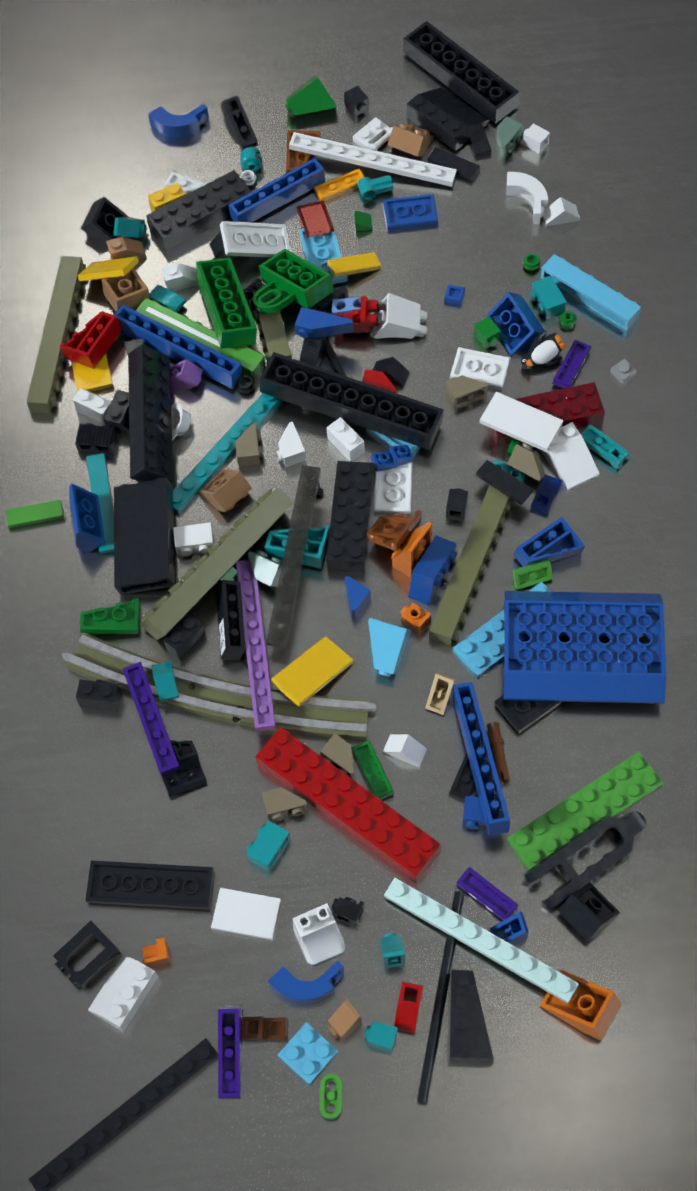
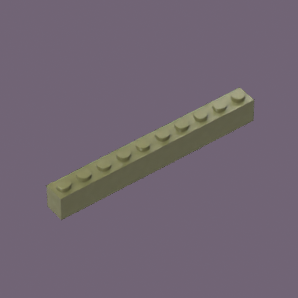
M61 256L26 400L30 412L51 414L52 407H55V393L59 390L58 380L59 376L61 377L63 373L62 363L66 360L59 345L63 342L66 344L70 340L69 333L73 330L72 320L76 317V303H79L80 300L79 290L83 287V281H79L77 275L86 268L82 257Z
M489 485L429 630V639L448 646L452 645L453 640L457 641L460 633L458 627L460 624H464L467 615L465 610L467 607H471L473 601L472 593L477 591L480 584L478 578L480 575H484L486 569L485 561L486 559L489 560L492 555L493 549H491L493 543H497L499 537L498 529L503 528L506 519L504 514L505 512L509 513L512 502H510L511 498Z

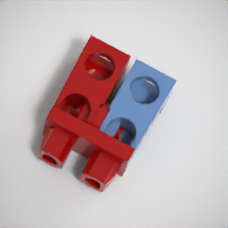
M367 296L332 300V314L352 319L354 325L353 333H361L363 331L367 333L370 332V327L378 326L377 314L370 315L371 312L379 311L377 300H368ZM337 334L335 337H343V334Z

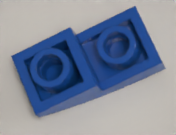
M408 445L391 446L389 451L372 453L370 457L376 471L396 468L413 461Z

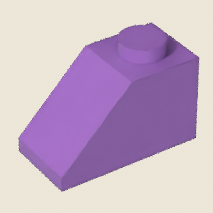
M187 359L170 366L171 387L188 390L198 386L202 379L203 370Z

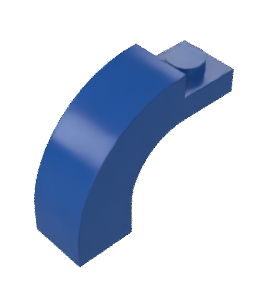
M204 104L185 115L170 114L162 106L148 114L150 126L162 135L174 138L188 137L200 131L199 125L209 119L208 109Z
M337 960L321 977L313 981L299 980L283 966L268 982L277 994L290 1002L313 1004L323 1001L335 993L332 983L336 984L344 976V966Z

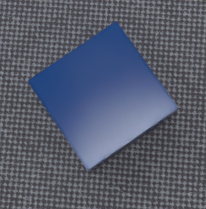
M448 284L444 302L461 305L465 287Z

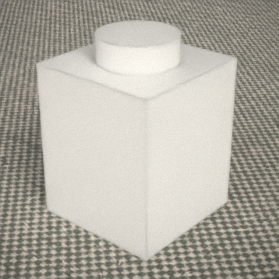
M533 123L522 135L523 146L540 154L549 144L550 132Z

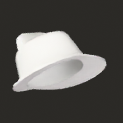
M174 403L171 406L172 441L176 436L185 434L191 422L192 414L183 410L180 403Z

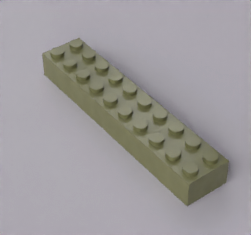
M278 487L264 492L257 499L258 501L245 511L247 515L244 514L241 518L237 519L233 523V527L220 537L222 541L219 540L207 550L209 554L206 553L203 557L201 556L194 563L196 567H192L181 577L183 581L179 580L168 590L170 594L162 596L155 603L157 607H153L142 616L143 621L140 625L156 640L165 636L293 504Z

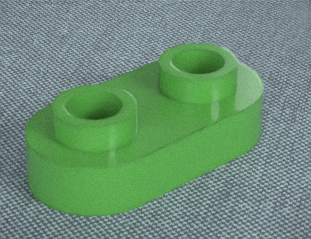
M333 1073L325 1075L320 1083V1112L328 1120L338 1118L342 1112V1081L338 1075ZM331 1082L336 1084L333 1090L328 1089V1084ZM329 1105L335 1106V1110L333 1112L327 1111V1107Z

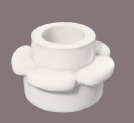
M251 170L243 171L240 176L247 186L253 185L257 179Z

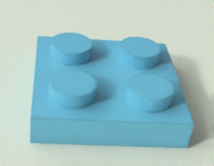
M306 1022L277 1056L310 1086L339 1052Z

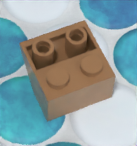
M400 123V125L393 126L388 146L417 157L423 156L434 136L430 135L428 130L414 129L415 126L412 124Z

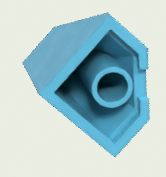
M369 618L374 669L379 670L378 674L390 677V674H396L412 630Z

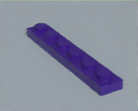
M138 662L122 668L160 774L164 775L180 769L142 663Z

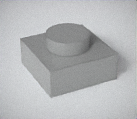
M626 359L617 363L610 370L622 384L636 375L637 371Z

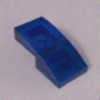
M545 474L530 507L548 514L563 481Z

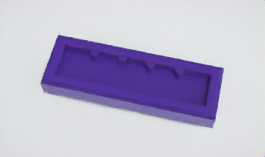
M574 340L552 384L561 388L571 387L591 350V346Z
M470 867L456 882V885L503 921L511 917L519 907V904Z

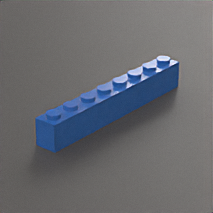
M122 305L114 314L117 316L122 328L120 333L132 339L142 338L144 345H148V347L169 356L177 362L185 359L189 360L203 370V375L231 389L234 388L239 378L242 377V365L240 362L125 305Z
M473 682L453 685V701L488 835L507 833L510 828V818Z

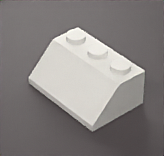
M123 955L88 1011L124 1032L158 979V975L154 970L141 962Z

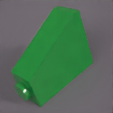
M317 76L312 77L285 99L287 104L284 105L289 113L293 112L294 115L337 107Z

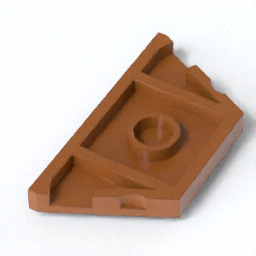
M421 510L415 511V514L412 516L404 517V513L380 516L367 532V540L397 551L421 519Z

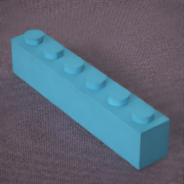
M553 254L542 266L541 279L552 276L559 290L627 331L639 318L641 306L624 297L620 292L611 289L607 284L596 280L592 275L583 272L579 267L570 264L564 258Z

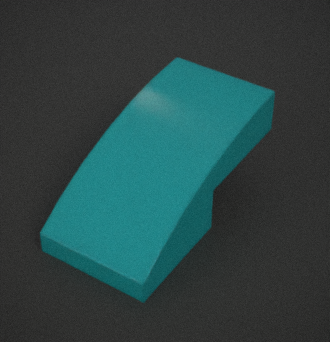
M158 284L149 293L150 300H155L160 305L173 309L176 313L186 303L185 299Z

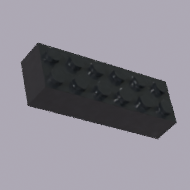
M233 170L146 215L148 227L164 250L167 251L230 218L229 204L251 193V191L236 171Z
M337 461L326 558L327 570L365 573L368 548L367 532L370 528L375 478L374 463Z

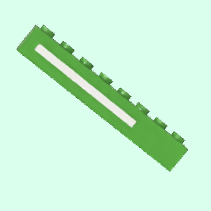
M145 298L136 309L137 312L240 362L242 365V375L250 376L254 381L266 366L265 357L260 351H254L246 345L221 349L214 329H209L203 326L202 323L189 319L184 314L180 315L174 312L173 309L160 305L155 300Z

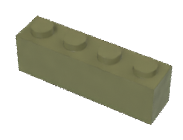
M256 309L253 310L255 320L260 322V324H257L259 335L263 334V338H261L262 347L267 349L265 353L266 362L268 363L273 352L292 358L280 311L261 313Z

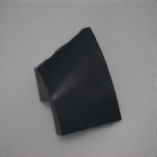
M170 740L180 769L161 775L168 796L207 784L193 742Z

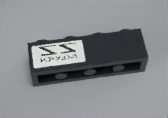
M222 580L216 590L220 658L240 660L245 652L241 582Z

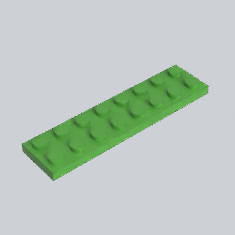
M638 751L509 836L507 841L529 870L602 817L618 816L663 786V781Z

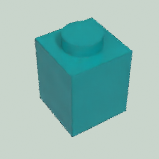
M373 1020L372 1025L367 1026L364 1038L367 1039V1046L392 1053L398 1028Z

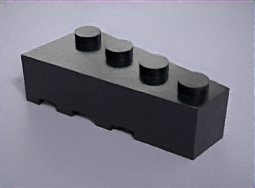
M451 970L450 1062L493 1064L494 1057L473 970Z

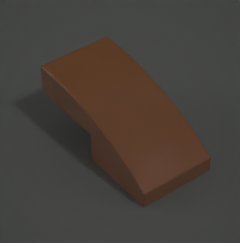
M242 1017L241 1039L288 1041V1018Z

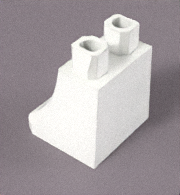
M388 293L380 302L379 311L373 312V314H377L379 324L372 327V338L399 337L413 339L414 336L423 337L427 333V327L420 324V322L424 323L426 321L427 312L420 310V304Z
M327 903L293 918V931L307 963L311 966H316L344 953L346 945Z

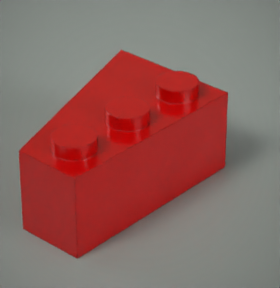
M103 311L85 324L86 327L79 333L75 332L72 335L73 338L66 344L63 342L59 345L65 359L92 369L96 368L122 331L117 316Z

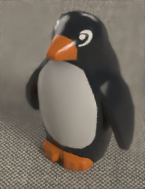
M544 330L534 338L530 348L521 359V364L525 369L536 365H553L562 359V356L554 358L566 348L557 333L542 338L547 332Z

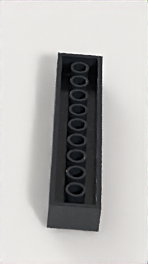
M275 352L271 355L259 379L260 392L337 419L341 417L348 423L430 450L443 419L444 409Z

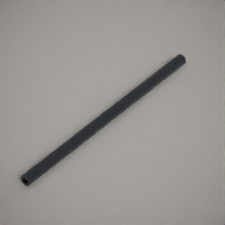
M455 891L451 910L461 915L465 893ZM448 934L417 1097V1103L420 1104L428 1103L457 939Z

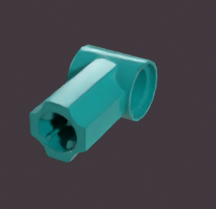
M389 175L372 180L369 177H364L357 183L364 200H371L376 194L393 190L392 178Z

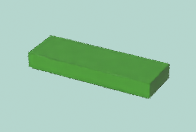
M61 499L6 510L9 529L64 518Z

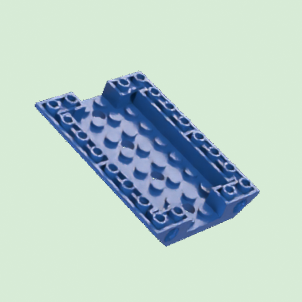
M504 591V700L665 703L666 654L664 603L661 594ZM527 634L530 639L523 642L519 639V636ZM567 635L570 640L568 642H561L559 637ZM607 636L610 641L602 643L599 641V637ZM643 636L647 637L650 640V642L648 644H642L639 641V638Z

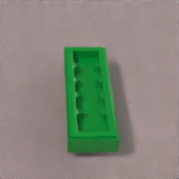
M370 740L351 747L371 793L380 800L393 795L392 786Z

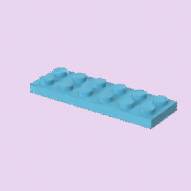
M542 581L529 590L551 592ZM504 610L453 647V652L477 678L504 659V647L502 645L504 643Z

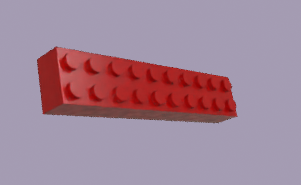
M282 727L275 732L255 756L259 767L306 800V802L415 883H417L441 852V844Z

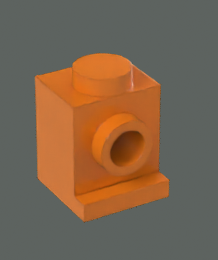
M414 602L410 606L405 605L401 610V623L418 635L431 623V613H427Z

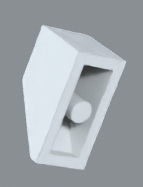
M181 263L162 267L167 289L176 292L198 285L196 268Z
M290 422L278 442L279 451H276L279 461H283L285 467L306 460L305 450L293 422Z

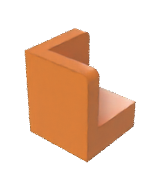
M165 938L156 939L157 944L142 948L144 957L142 961L144 965L151 968L171 963Z

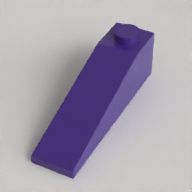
M220 1005L218 1008V1098H240L242 1005Z

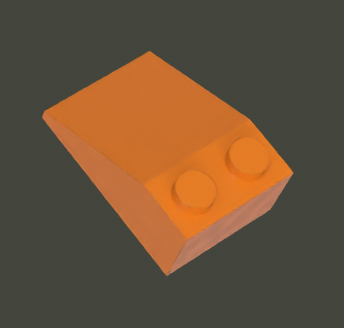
M427 522L414 529L402 543L400 549L392 554V567L412 578L414 568L432 542L431 522Z
M560 969V973L579 983L578 988L569 1004L547 992L540 1007L579 1031L602 1041L622 1005L614 991Z

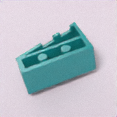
M329 525L314 529L305 527L303 530L285 529L269 531L265 544V552L268 553L267 557L271 559L276 557L285 562L322 568L329 540Z

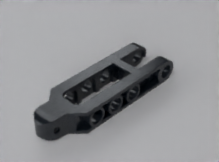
M635 811L627 813L620 818L602 817L523 875L530 884L554 867H557L567 882L555 889L554 893L547 899L541 901L546 910H549L633 850L634 836L643 831L646 827V820L640 812ZM609 828H616L622 836L620 846L612 852L604 854V858L593 865H589L586 867V871L578 875L567 858Z

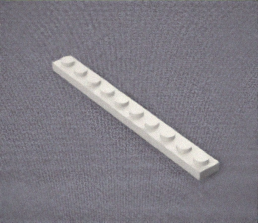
M296 132L293 133L289 144V149L451 187L456 176L457 169Z

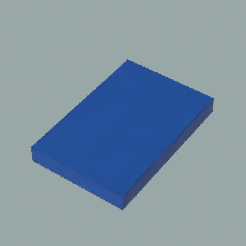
M434 194L383 200L387 231L438 225Z

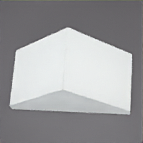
M562 197L544 209L546 227L580 221L576 205Z
M390 734L383 750L384 754L419 768L427 752V748L409 734Z

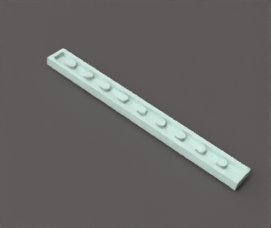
M396 878L393 879L384 894L386 899L569 1004L579 986V983Z

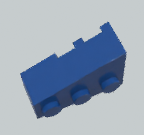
M560 517L519 545L514 552V556L524 567L544 560L553 562L581 554L585 545L564 518Z
M437 535L434 537L413 570L408 597L426 605L430 604L444 575L449 570L450 563H453L456 559L457 552L455 549L457 543Z

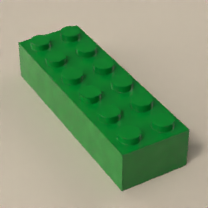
M231 257L196 261V279L221 349L256 344L257 327Z

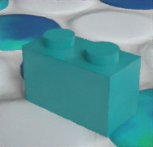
M552 276L532 282L530 296L533 301H536L540 314H543L546 320L566 311L567 302Z
M268 820L266 825L263 824L257 832L258 837L255 842L252 841L248 845L246 855L250 862L270 872L291 838L287 830Z

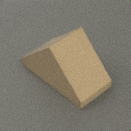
M436 673L425 709L444 715L453 695L455 679Z

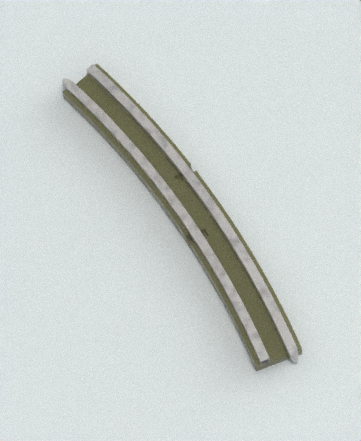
M87 633L82 634L79 639L80 646L74 655L69 653L62 654L67 662L66 667L68 670L93 681L99 679L107 683L118 684L121 692L130 695L132 694L122 668L141 662L156 704L210 719L255 728L250 685L199 674L198 676L193 674L192 671L172 666L179 698L160 702L153 678L152 665L162 662L125 650ZM271 689L275 729L270 731H277L282 727L290 734L331 738L334 734H337L346 740L367 741L368 712L376 710V705L369 702V699L313 695L298 707L280 690Z

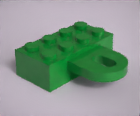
M283 249L259 265L262 282L266 285L254 294L253 303L255 309L261 313L278 312L293 301L309 309L334 292L331 274L289 250Z

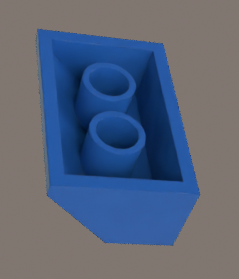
M508 292L486 315L500 329V339L511 356L528 350L534 338L544 331L522 295Z
M70 484L69 503L76 548L91 552L105 544L98 495Z

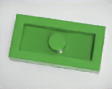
M549 560L512 570L514 585L517 590L538 584L541 581L545 582L553 579Z

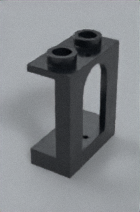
M89 921L53 957L57 960L55 963L56 967L62 973L67 971L71 975L68 978L69 981L76 988L80 985L85 990V984L112 958L117 960L122 954L92 921ZM92 935L104 947V950L84 969L72 971L67 965L68 957Z

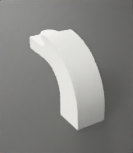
M507 172L506 196L522 197L528 200L533 207V224L540 225V218H544V209L548 205L546 189L536 178L528 174Z

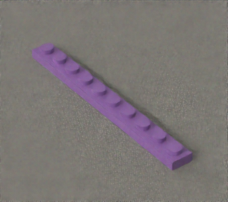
M241 560L236 562L238 581L241 582L244 636L255 731L275 729L258 581L255 579L250 560Z

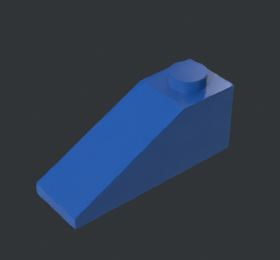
M301 307L295 323L296 334L303 338H319L353 332L354 325L352 319Z

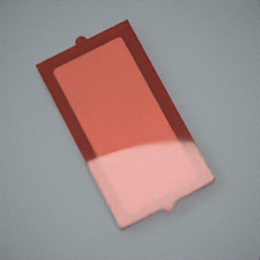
M324 200L296 206L306 237L334 231Z

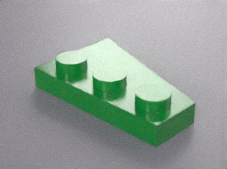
M139 598L132 599L131 602L116 603L112 607H101L80 613V633L138 634Z

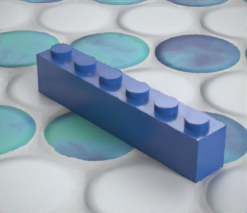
M314 158L229 204L231 219L234 222L251 223L314 189L315 186L325 183L324 168Z

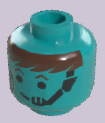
M248 147L242 150L240 153L242 169L244 171L251 170L256 172L262 167V155L257 148Z

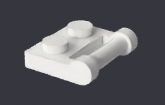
M375 117L353 135V141L362 148L378 151L377 149L389 140L393 127H388Z

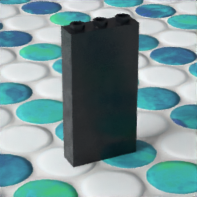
M160 477L156 480L140 481L134 484H122L121 486L114 487V587L121 595L171 587L175 584L173 486L167 478Z

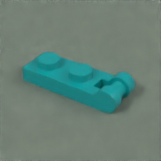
M591 424L581 433L586 446L610 462L615 469H619L622 466V462L630 457V453Z

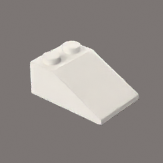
M573 422L559 429L547 452L540 450L567 491L600 474L582 435Z

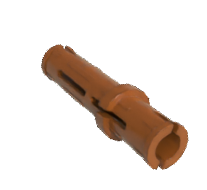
M493 722V726L491 723H488L486 726L490 738L489 744L492 748L499 781L504 783V776L505 782H508L510 777L503 748L505 743L504 739L501 738L499 722Z

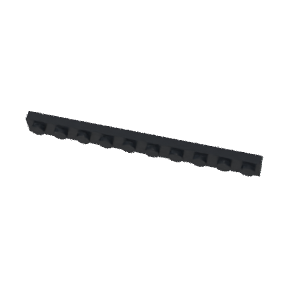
M207 1038L201 1041L30 1177L28 1180L35 1190L52 1191L215 1061L218 1058L216 1050Z

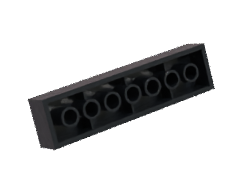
M428 21L403 38V53L495 124L519 106L520 92Z
M141 344L128 353L130 478L140 482L156 480L162 477L167 478L171 483L173 481L170 357Z

